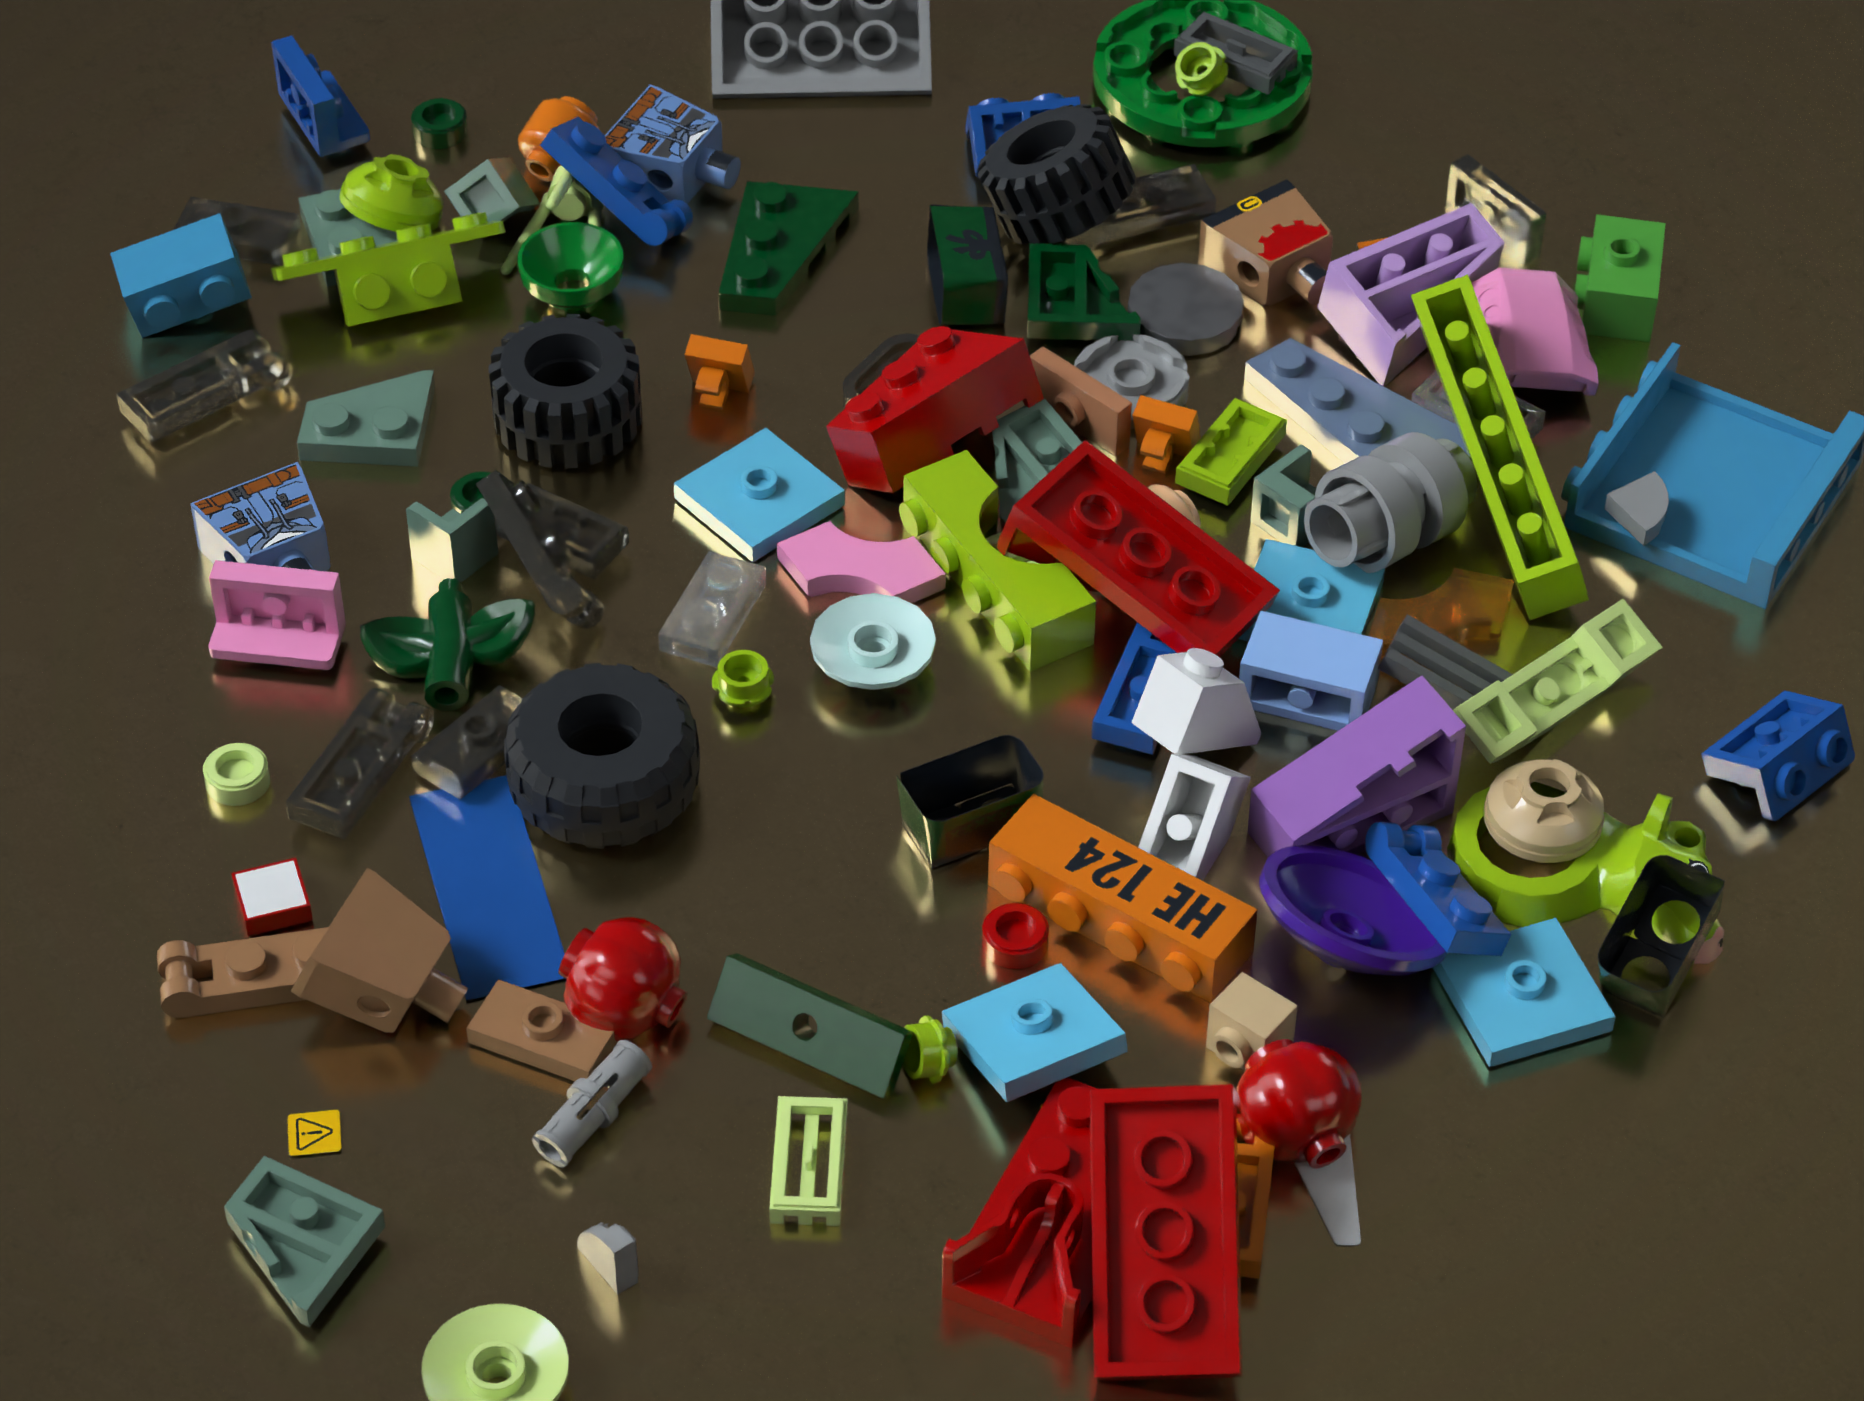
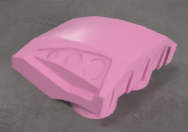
M1499 267L1471 282L1511 387L1583 392L1584 395H1596L1599 385L1598 371L1589 352L1585 328L1577 308L1578 296L1556 272Z

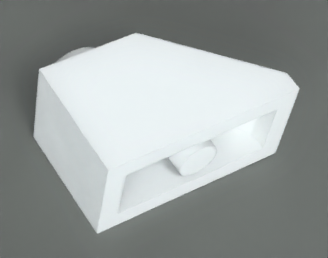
M1190 648L1187 652L1157 656L1131 722L1174 754H1189L1256 745L1262 734L1245 683L1223 668L1224 662L1220 657L1199 648Z
M1171 754L1138 848L1203 881L1230 838L1251 777L1194 755Z

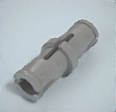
M620 1040L614 1046L613 1051L587 1079H577L567 1090L568 1100L552 1116L551 1120L532 1137L533 1145L540 1155L557 1167H565L571 1161L576 1151L599 1127L606 1128L610 1126L618 1117L619 1111L617 1106L633 1090L634 1086L652 1070V1064L648 1056L634 1043ZM603 1087H607L608 1091L583 1119L578 1120L576 1117Z

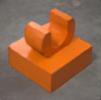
M691 334L684 355L692 382L696 383L695 391L702 393L699 401L700 406L723 410L728 398L729 389L749 393L755 370L748 345Z
M1140 395L1132 417L1137 443L1142 444L1140 454L1146 455L1142 466L1144 469L1166 474L1173 454L1186 457L1201 439L1198 413L1193 409Z

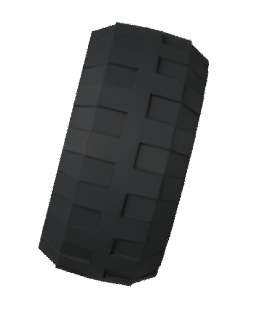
M592 663L584 664V667L573 670L568 668L554 674L547 682L540 683L522 698V702L512 712L507 723L505 764L513 801L522 811L524 818L534 827H538L551 837L571 845L578 843L583 844L587 848L604 849V846L620 845L623 847L635 844L641 838L648 835L652 837L672 824V821L682 811H685L692 801L695 787L698 786L700 746L696 720L691 714L690 705L681 694L679 695L669 686V683L649 672H640L629 665L617 663V666Z

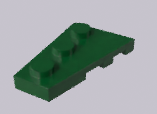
M747 181L718 292L719 310L776 316L808 275V265L820 250L827 251L836 239L835 230L844 219L850 220L859 209V191Z

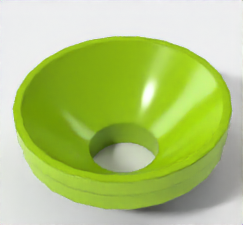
M389 154L387 157H375L374 161L354 168L346 175L339 195L342 205L353 215L369 224L396 232V230L430 224L431 231H433L440 225L444 202L437 187L429 178L428 170L418 166L411 159L400 155Z

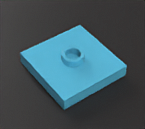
M767 428L762 429L674 483V498L751 562H755L776 549L778 542L800 534L845 506V490Z
M1269 539L1265 540L1254 569L1280 590L1273 605L1266 612L1355 632L1361 635H1365L1384 582L1385 568L1378 572L1366 573L1354 563L1346 567H1335L1322 560L1314 550ZM1256 622L1239 638L1240 640H1250Z
M1557 918L1509 931L1512 935L1502 956L1447 953L1444 960L1433 967L1489 1067L1613 1031L1615 1015Z
M1061 963L941 1011L943 1027H949L952 1030L958 1047L1006 1102L1128 1052L1126 1033Z

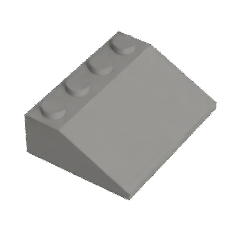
M711 0L712 99L932 95L929 0Z

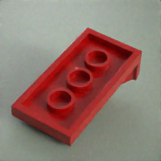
M1086 440L1013 505L997 542V548L1003 556L1009 552L1039 564H1064L1087 591L1100 592L1176 653L1187 652L1190 648H1199L1221 657L1257 621L1260 611L1266 612L1273 605L1280 592L1276 586Z
M1067 1077L1054 1084L971 1231L957 1241L948 1238L942 1255V1297L1072 1349L1093 1311L1090 1089L1097 1088Z
M1233 1084L1090 1089L1094 1378L1097 1381L1243 1377L1236 1114H1241V1101Z

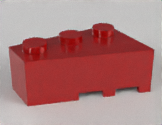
M939 326L923 332L918 337L917 342L897 361L887 365L883 369L882 375L868 388L850 399L845 409L827 424L826 428L848 486L894 493L904 487V475L954 455L951 444L977 428L979 434L983 436L989 434L999 427L996 416L1020 401H1023L1024 405L1030 408L1043 400L1044 396L1024 338L952 330L949 327Z

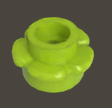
M1204 42L1193 43L1184 48L1178 55L1175 63L1176 80L1181 89H1188L1189 93L1194 96H1203L1221 85L1228 74V65L1224 63L1226 59L1224 52Z
M736 650L726 654L719 661L718 669L712 677V687L716 692H720V700L728 705L739 708H748L764 702L771 695L772 687L770 685L774 683V674L768 667L766 659L759 653L751 650Z
M923 1016L919 1023L909 1024L904 1027L913 1031L914 1034L903 1067L907 1075L912 1079L929 1078L931 1083H939L942 1076H945L948 1069L953 1067L957 1061V1043L954 1033L949 1027H943L938 1019H933L931 1016Z

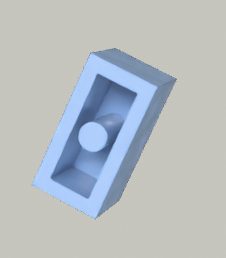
M1260 611L1240 663L1239 679L1245 683L1254 711L1339 731L1366 713L1370 708L1379 680L1380 670L1377 668L1381 663L1383 640Z

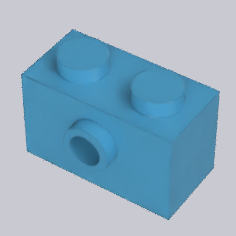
M220 213L110 253L122 296L142 338L190 320L199 319L209 313L252 298L239 255Z

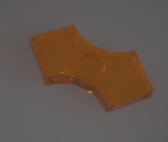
M1453 568L1450 577L1443 585L1423 596L1409 599H1387L1380 597L1369 636L1383 640L1381 659H1383L1399 626L1408 614L1455 642L1469 639L1497 640L1502 635L1513 595L1515 580Z

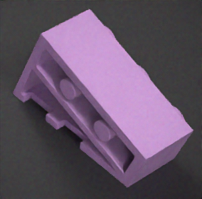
M1470 203L1329 262L1317 308L1374 379L1385 387L1428 347L1411 295L1467 274L1470 281L1473 282L1497 269L1505 242L1477 208Z

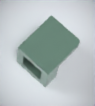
M510 157L487 159L444 191L460 216L486 212L488 222L503 221L504 223L516 213L531 211L540 205L536 195Z
M1302 444L1254 478L1250 520L1278 541L1299 547L1309 543L1305 531L1304 516L1306 505L1315 499L1316 488L1309 484L1312 451Z
M484 498L479 499L462 513L451 509L442 517L419 502L413 503L406 509L412 559L442 579L455 578L463 582L499 554L494 505Z

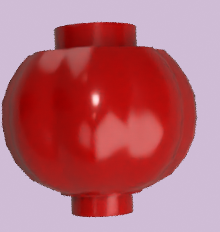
M626 917L605 921L600 924L595 932L588 928H583L569 945L559 967V975L567 979L564 1002L570 1013L585 1025L604 1031H614L615 1041L618 1042L620 1040L635 1039L642 1033L655 1027L658 1023L669 1028L679 1016L688 996V992L679 988L681 957L677 945L663 929L641 918Z
M1290 1039L1273 1041L1252 1054L1245 1064L1246 1071L1242 1074L1236 1090L1241 1101V1114H1236V1118L1241 1127L1244 1143L1254 1145V1137L1257 1136L1263 1142L1275 1147L1273 1161L1278 1163H1301L1307 1161L1311 1168L1318 1169L1338 1160L1347 1149L1344 1139L1354 1129L1362 1104L1361 1083L1350 1062L1336 1051L1325 1046L1306 1041L1294 1043Z

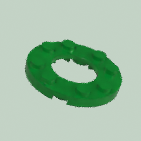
M1219 0L1141 1L1119 13L1104 27L1096 42L1093 62V81L1097 94L1104 106L1117 119L1130 128L1142 133L1151 142H1168L1193 147L1231 146L1242 148L1250 145L1254 140L1278 131L1291 122L1305 106L1311 92L1313 76L1311 48L1301 31L1282 14L1253 0H1224V2ZM1203 12L1298 50L1297 66L1292 71L1286 70V76L1280 83L1275 81L1274 89L1269 95L1249 87L1239 96H1234L1230 93L1226 94L1224 101L1221 102L1207 95H1192L1179 99L1177 98L1178 92L1175 90L1163 91L1151 79L1152 73L1149 71L1152 61L1165 50L1175 47V40Z

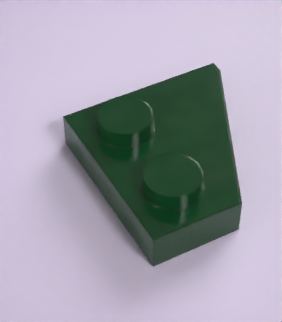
M1029 243L1027 338L1100 340L1104 337L1118 335V341H1133V334L1140 335L1141 318L1136 311L1128 313L1119 301L1120 289L1110 275L1100 270L1099 260L1088 245Z

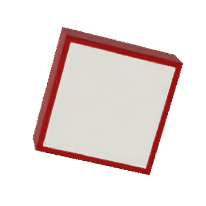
M296 857L231 873L234 891L248 936L313 920L310 901Z

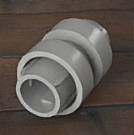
M1418 432L1403 434L1375 448L1368 456L1357 457L1323 475L1317 485L1315 499L1308 502L1305 509L1304 525L1308 540L1318 556L1332 566L1346 567L1354 563L1366 573L1378 572L1409 556L1415 549L1424 548L1460 528L1465 520L1468 504L1474 502L1476 497L1477 476L1474 466L1466 452L1451 440L1443 438L1434 439Z

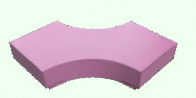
M828 521L777 543L778 560L807 596L810 597L830 592H849L860 595L876 593L896 596L909 603H913L946 589V573L914 536L892 542L867 541L844 533L831 521Z

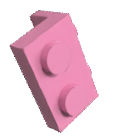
M215 560L209 576L216 617V625L208 645L212 658L329 670L333 667L346 627L339 573Z

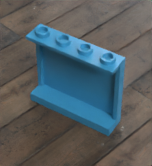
M1672 342L1659 362L1651 360L1647 364L1640 378L1636 394L1633 397L1625 395L1621 400L1610 430L1608 432L1603 430L1598 432L1591 444L1585 465L1582 468L1574 466L1568 474L1561 493V499L1568 502L1564 526L1574 532L1766 609L1862 463L1864 455V416L1849 410L1835 433L1827 432L1676 373L1681 345ZM1655 471L1667 488L1669 504L1666 518L1659 534L1651 542L1643 546L1605 510V503L1608 493Z

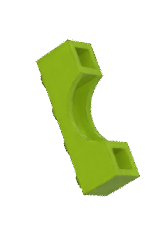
M967 450L904 475V502L899 506V513L906 531L911 536H918L930 550L932 558L946 575L950 574L962 589L965 600L971 610L976 614L982 613L995 629L998 641L1008 653L1014 652L1031 672L1094 645L1096 600L1064 564H1034L1018 561L1006 555L1003 556L985 539L997 531L998 486Z

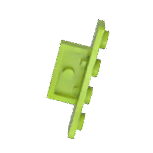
M486 212L465 215L452 219L453 230L432 234L430 224L396 230L397 242L375 246L373 236L340 242V254L322 258L318 257L317 248L283 254L284 266L271 268L273 280L282 281L334 269L346 326L362 324L463 302L450 244L505 233L503 221L488 222Z

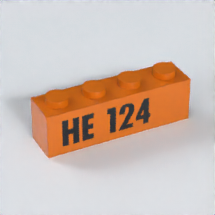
M1034 793L989 842L988 886L996 889L1003 897L1010 901L1020 902L1036 908L1043 915L1051 918L1061 928L1087 937L1107 948L1119 959L1132 961L1164 978L1174 988L1188 991L1209 1003L1213 1002L1254 952L1258 909Z

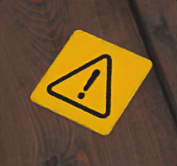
M339 1110L288 1115L289 1155L301 1156L341 1151Z

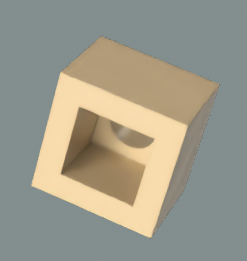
M1241 972L1209 1006L1206 1047L1213 1051L1228 1066L1246 1071L1245 1064L1247 1060L1263 1046L1280 1039H1290L1294 1042L1298 1005L1244 972Z

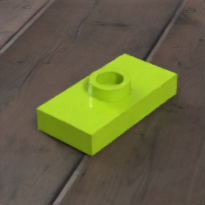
M1234 398L1177 466L1175 483L1228 506L1286 435L1287 419Z

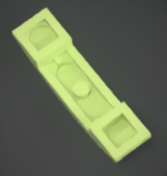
M1622 599L1583 624L1570 638L1504 681L1500 682L1497 680L1457 706L1453 711L1466 725L1465 733L1486 760L1492 764L1514 753L1566 720L1653 657L1663 647L1627 602Z

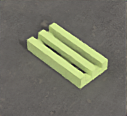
M778 1096L769 1208L770 1224H784L785 1216H798V1225H812L813 1217H826V1226H840L848 1116L847 1098ZM792 1114H805L799 1196H786ZM820 1115H832L827 1197H814Z

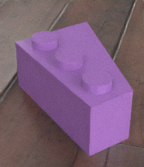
M1421 675L1252 788L1247 832L1267 857L1282 848L1298 845L1322 846L1358 855L1366 851V834L1369 827L1375 822L1396 823L1402 830L1407 831L1412 825H1427L1450 815L1454 811L1466 725Z

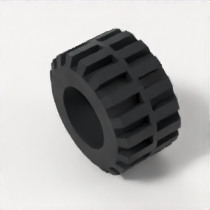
M1088 104L1061 106L1024 120L1000 136L999 140L992 144L985 152L986 156L980 160L978 166L980 170L978 173L979 180L1006 235L1022 245L1027 243L1053 244L1061 242L1099 225L1123 205V201L1133 191L1132 185L1136 182V176L1109 116L1106 115L1103 109L1099 107L1092 108Z
M567 314V317L555 318V315L544 316L540 322L533 323L528 321L519 325L518 333L508 332L501 339V346L495 347L491 354L489 378L494 427L496 434L501 435L502 444L508 450H517V457L527 462L533 459L539 460V466L552 468L554 464H564L565 469L578 468L579 463L588 462L590 465L603 462V456L606 454L615 456L623 450V442H632L637 435V426H640L642 422L639 355H636V346L632 340L624 338L623 331L615 325L605 327L604 320L591 317L588 320L580 319V314Z

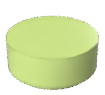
M231 743L221 746L209 754L203 765L205 786L209 796L216 802L224 805L241 806L252 803L262 797L270 785L267 758L259 748L250 744Z

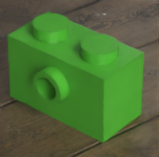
M1596 214L1593 238L1581 236L1577 271L1587 272V275L1577 274L1574 292L1578 296L1577 308L1583 310L1582 322L1586 334L1650 342L1658 302L1666 223Z

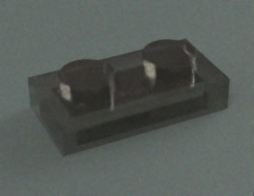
M1468 154L1452 162L1446 207L1453 211L1472 203L1504 240L1503 250L1523 266L1540 257L1547 213Z

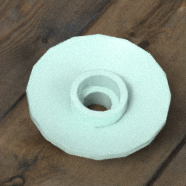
M871 593L850 596L830 605L815 620L810 636V645L814 661L827 676L850 687L875 690L897 687L917 677L932 660L936 646V637L931 620L918 606L896 596Z

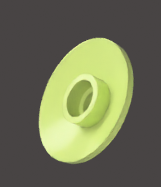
M511 1304L482 1305L454 1316L433 1335L425 1349L422 1360L423 1386L429 1401H557L565 1388L569 1374L567 1347L557 1328L541 1314L528 1308ZM495 1377H503L507 1379L506 1381L500 1383H487L490 1379Z

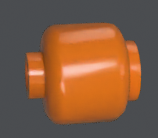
M568 96L561 97L560 99L544 100L536 108L519 134L518 146L523 157L526 159L525 166L537 178L550 182L557 168L561 166L540 146L552 128L579 117L584 122H588L599 129L595 113L582 101Z

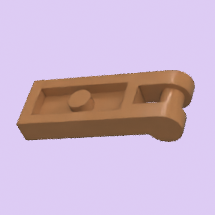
M328 927L195 946L184 940L167 942L157 951L158 972L161 977L166 979L160 987L161 1008L168 1016L185 1018L306 1000L292 993L291 990ZM213 977V980L211 981L198 982L195 980L200 978Z

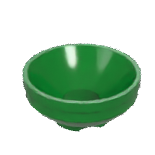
M563 222L547 226L529 236L518 252V270L524 287L539 300L564 311L571 308L591 307L609 295L617 287L623 275L624 257L620 242L612 233L593 224ZM570 280H578L588 284V287L578 289L557 288L561 283Z

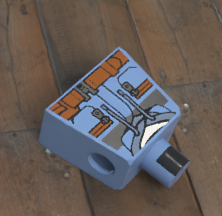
M651 84L605 135L606 143L625 160L638 165L645 172L647 181L669 201L678 199L688 204L706 182L724 189H731L740 173L741 162L739 157L723 152L722 123L718 117Z
M298 462L190 503L198 548L213 564L217 560L326 572L331 567L324 523Z

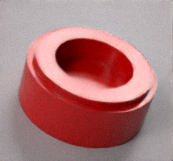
M1009 903L993 909L985 917L982 925V948L987 958L994 964L1007 969H1025L1040 962L1047 953L1049 925L1045 916L1036 908L1021 903Z

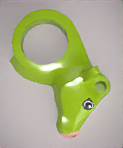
M1532 782L1530 784L1534 792L1544 797L1554 798L1567 793L1539 782ZM1490 787L1473 794L1457 813L1447 849H1451L1452 860L1459 866L1461 875L1478 895L1485 898L1491 904L1492 908L1495 909L1494 914L1502 923L1518 927L1529 926L1553 918H1557L1559 923H1564L1581 918L1601 908L1608 909L1618 915L1645 864L1655 856L1668 855L1712 875V866L1705 855V832L1690 821L1669 822L1673 797L1657 793L1644 822L1638 825L1630 826L1623 824L1604 812L1601 836L1594 847L1584 855L1577 857L1567 869L1552 876L1528 878L1509 874L1493 865L1482 853L1478 839L1487 831L1484 822V804ZM1669 901L1662 904L1654 912L1652 918V927L1655 934L1661 940L1670 944H1681L1691 940L1698 932L1700 926V918L1697 911L1690 904L1683 901ZM1718 919L1713 924L1693 964H1709L1723 951L1724 930Z

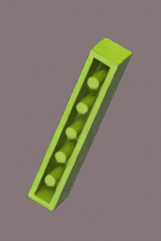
M1468 274L1412 294L1411 297L1425 341L1467 454L1474 466L1477 481L1529 620L1589 600L1579 562Z

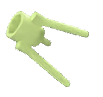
M562 165L557 168L550 188L543 195L539 208L501 266V273L504 275H509L518 263V252L521 245L529 236L540 230L550 213H554L558 218L566 221H573L586 215L588 217V224L601 227V214L604 205Z

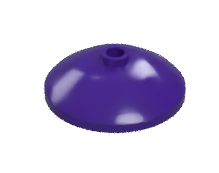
M1312 845L1282 848L1272 853L1266 860L1260 874L1259 885L1270 912L1301 946L1325 963L1363 974L1409 975L1433 968L1446 957L1447 952L1371 860L1346 851Z

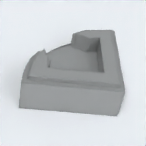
M1654 471L1608 493L1605 510L1644 546L1651 542L1661 530L1669 504L1668 491L1661 477Z
M601 1222L579 1235L577 1248L617 1295L638 1283L639 1271L636 1239L623 1226L614 1224L608 1228L607 1223L603 1224Z

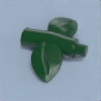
M446 578L439 583L438 592L434 593L428 601L429 619L396 616L371 620L360 625V638L365 650L378 667L388 674L401 679L426 678L424 689L426 703L437 710L453 711L463 707L469 699V688L474 664L485 666L502 664L514 656L523 646L533 624L535 603L533 600L524 598L508 599L490 604L472 615V602L463 593L462 582L455 578Z

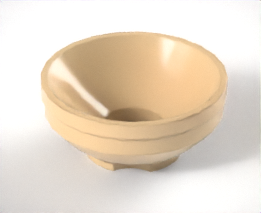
M1535 759L1510 766L1497 775L1490 785L1485 800L1484 822L1489 834L1508 852L1535 862L1558 863L1582 856L1594 847L1601 836L1604 824V803L1598 787L1578 769L1556 759ZM1539 779H1552L1561 783L1566 788L1567 793L1554 798L1544 797L1534 792L1530 784Z

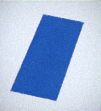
M507 775L409 796L444 923L451 936L450 944L462 985L468 988L465 993L466 1001L488 996L498 979L522 988L566 979L559 975V967L565 955L523 815L518 805H515Z

